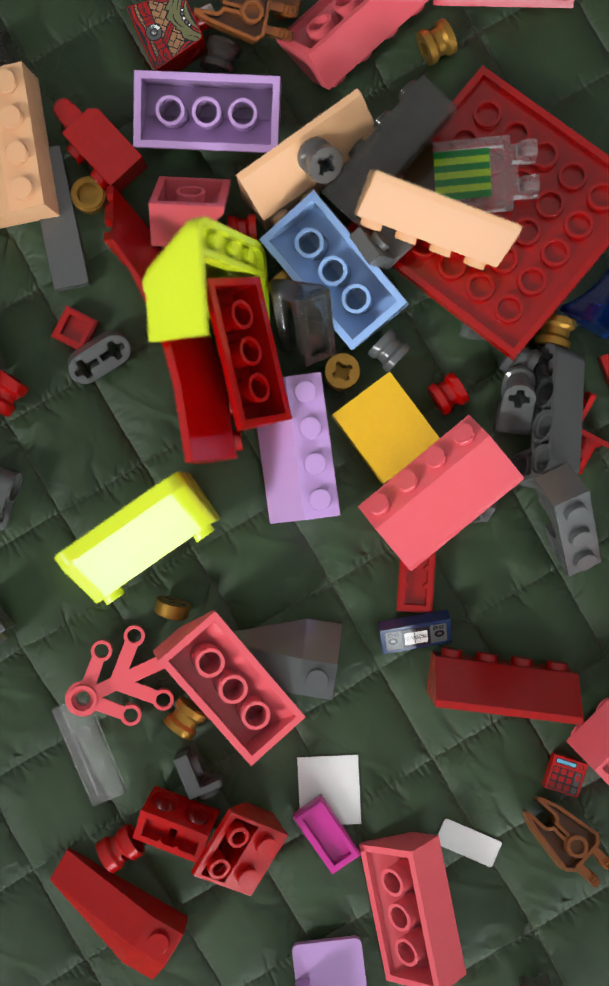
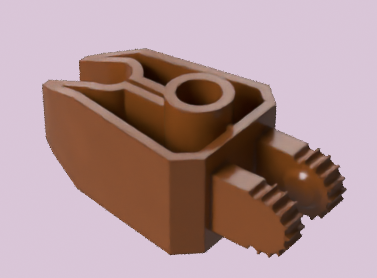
M215 0L222 6L220 11L194 7V15L210 27L252 45L261 41L264 36L291 42L293 32L283 27L267 25L268 15L273 13L284 18H297L298 12L296 7L271 0Z
M534 796L533 799L547 813L548 823L542 824L528 810L522 809V816L533 836L558 868L567 872H578L590 885L597 888L601 883L598 876L583 863L592 855L601 867L609 870V858L598 848L600 845L599 833L561 806L545 798Z

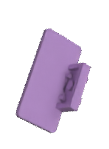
M351 935L307 940L293 944L292 956L295 986H367L362 942L359 936Z

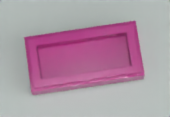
M322 794L293 813V819L332 875L361 855L359 847Z

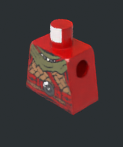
M149 0L127 7L132 24L154 71L180 72L206 53L207 49L202 32L211 27L194 15V10L191 11L187 0ZM211 3L199 7L200 9L214 11Z

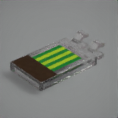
M510 135L400 146L403 181L486 213L513 211L514 200H530L539 197V175L531 174L518 179L517 165L519 164L531 165L537 162V139H526L517 144L510 145Z

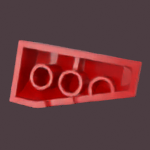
M69 847L50 878V881L124 964L152 980L166 966L184 935L188 916L116 874L110 873L104 867Z

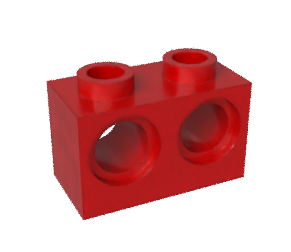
M155 785L140 811L133 839L196 863L212 837L220 810L192 799L189 800L185 796Z

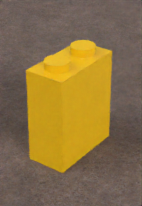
M388 372L332 414L333 420L381 484L393 478L440 439L391 372Z

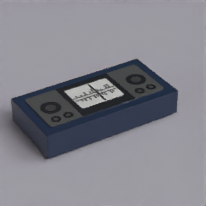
M448 610L378 622L383 654L452 642Z

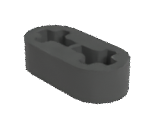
M108 330L75 350L67 361L68 372L71 378L77 383L89 384L123 364L130 355V345L127 337L120 331ZM109 341H113L115 344L122 342L119 346L120 353L115 355L113 351H109L101 356V354L108 350L107 343ZM97 358L90 364V372L85 373L84 370L76 371L79 360L89 363Z

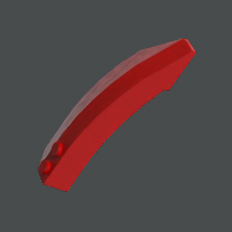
M107 186L106 196L109 204L105 205L106 227L112 226V229L109 232H104L103 241L121 263L127 265L147 305L146 294L143 289V278L148 267L164 249L161 246H151L150 229L114 186ZM210 330L209 335L161 341L174 387L185 462L200 465L238 459L237 451L243 450L241 431L237 432V430H234L232 420L234 415L227 385Z

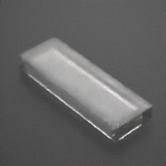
M87 694L77 698L79 702L84 704L90 701ZM66 703L54 707L52 712L92 806L94 807L125 794L127 788L95 712L89 716H77L69 711Z

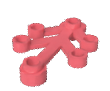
M132 624L126 628L124 632L125 642L112 676L100 683H97L103 663L111 657L113 646L106 639H99L92 645V657L83 680L73 683L65 695V703L71 713L77 716H89L98 711L121 719L127 726L138 724L142 716V710L138 704L127 703L121 705L104 698V696L115 691L152 703L161 711L172 707L174 694L170 689L163 687L157 690L137 682L165 669L156 657L130 668L137 647L145 639V630L142 626ZM132 629L139 630L141 639L136 642L131 641L128 638V632ZM97 645H106L109 650L108 654L103 657L97 655L95 651ZM82 691L87 692L90 695V701L85 704L79 702L77 699L78 693ZM161 693H166L170 697V702L166 705H161L157 702V696ZM127 709H135L138 713L137 718L128 720L124 715Z

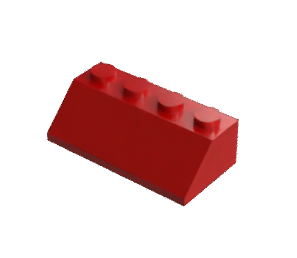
M260 277L205 279L207 304L237 432L291 420V411Z
M441 647V652L431 651L426 692L435 707L583 725L584 717L579 675L568 668V663L546 660V665L533 664L532 658L516 655L511 656V661L497 659L498 654L485 651H477L476 656L462 655L463 650L452 647Z

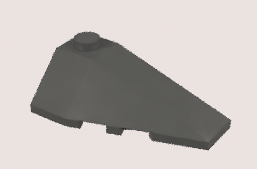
M303 618L291 622L232 630L284 692L332 700L338 666L342 623Z

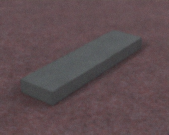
M60 145L49 147L60 216L40 219V225L54 290L60 292L89 286L91 281L76 210L71 200V187L63 149Z

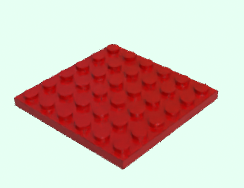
M482 65L416 145L433 143V153L489 147L492 196L457 199L455 201L522 226L520 234L497 268L486 264L484 270L477 269L463 263L465 256L454 251L451 252L449 258L429 250L430 242L419 238L416 244H413V247L392 268L514 361L609 248V155ZM402 162L391 174L392 177L403 180ZM358 215L346 228L351 234L359 226L375 231L361 225L362 217Z

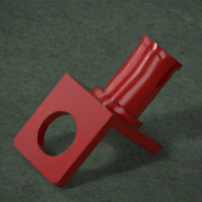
M585 391L583 395L582 422L597 397L596 394ZM582 429L581 461L578 472L581 475L596 447L600 448L603 445L609 449V442Z

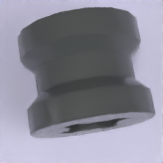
M311 137L299 148L297 154L298 164L316 182L322 184L329 183L340 174L343 167L342 155L324 138Z
M391 328L367 354L372 359H378L382 363V369L388 373L412 347L408 343H402L397 338V332Z
M525 347L514 361L505 355L499 365V369L506 372L511 367L522 365L533 371L542 352L536 348L530 350Z

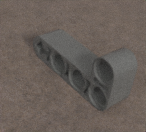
M553 343L543 346L540 350L542 354L536 364L534 388L536 402L532 424L531 448L517 453L511 459L513 465L524 477L517 485L535 490V477L566 463H569L578 475L581 461L585 360L582 354Z

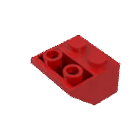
M248 802L238 804L228 809L192 868L191 873L198 878L252 896L288 837V834L272 812Z

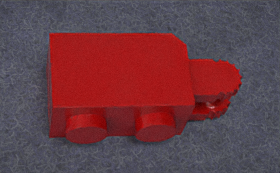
M68 98L56 100L53 112L65 128L62 134L69 143L65 149L79 165L85 161L93 169L89 175L104 191L107 186H114L121 193L148 168L141 154L99 109L88 108L82 113Z

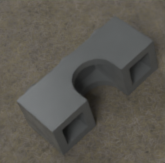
M569 463L535 477L539 503L551 521L550 524L545 526L549 548L567 575L572 576L601 563L589 489Z

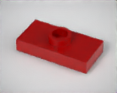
M436 551L412 571L399 558L397 611L431 613L433 611Z

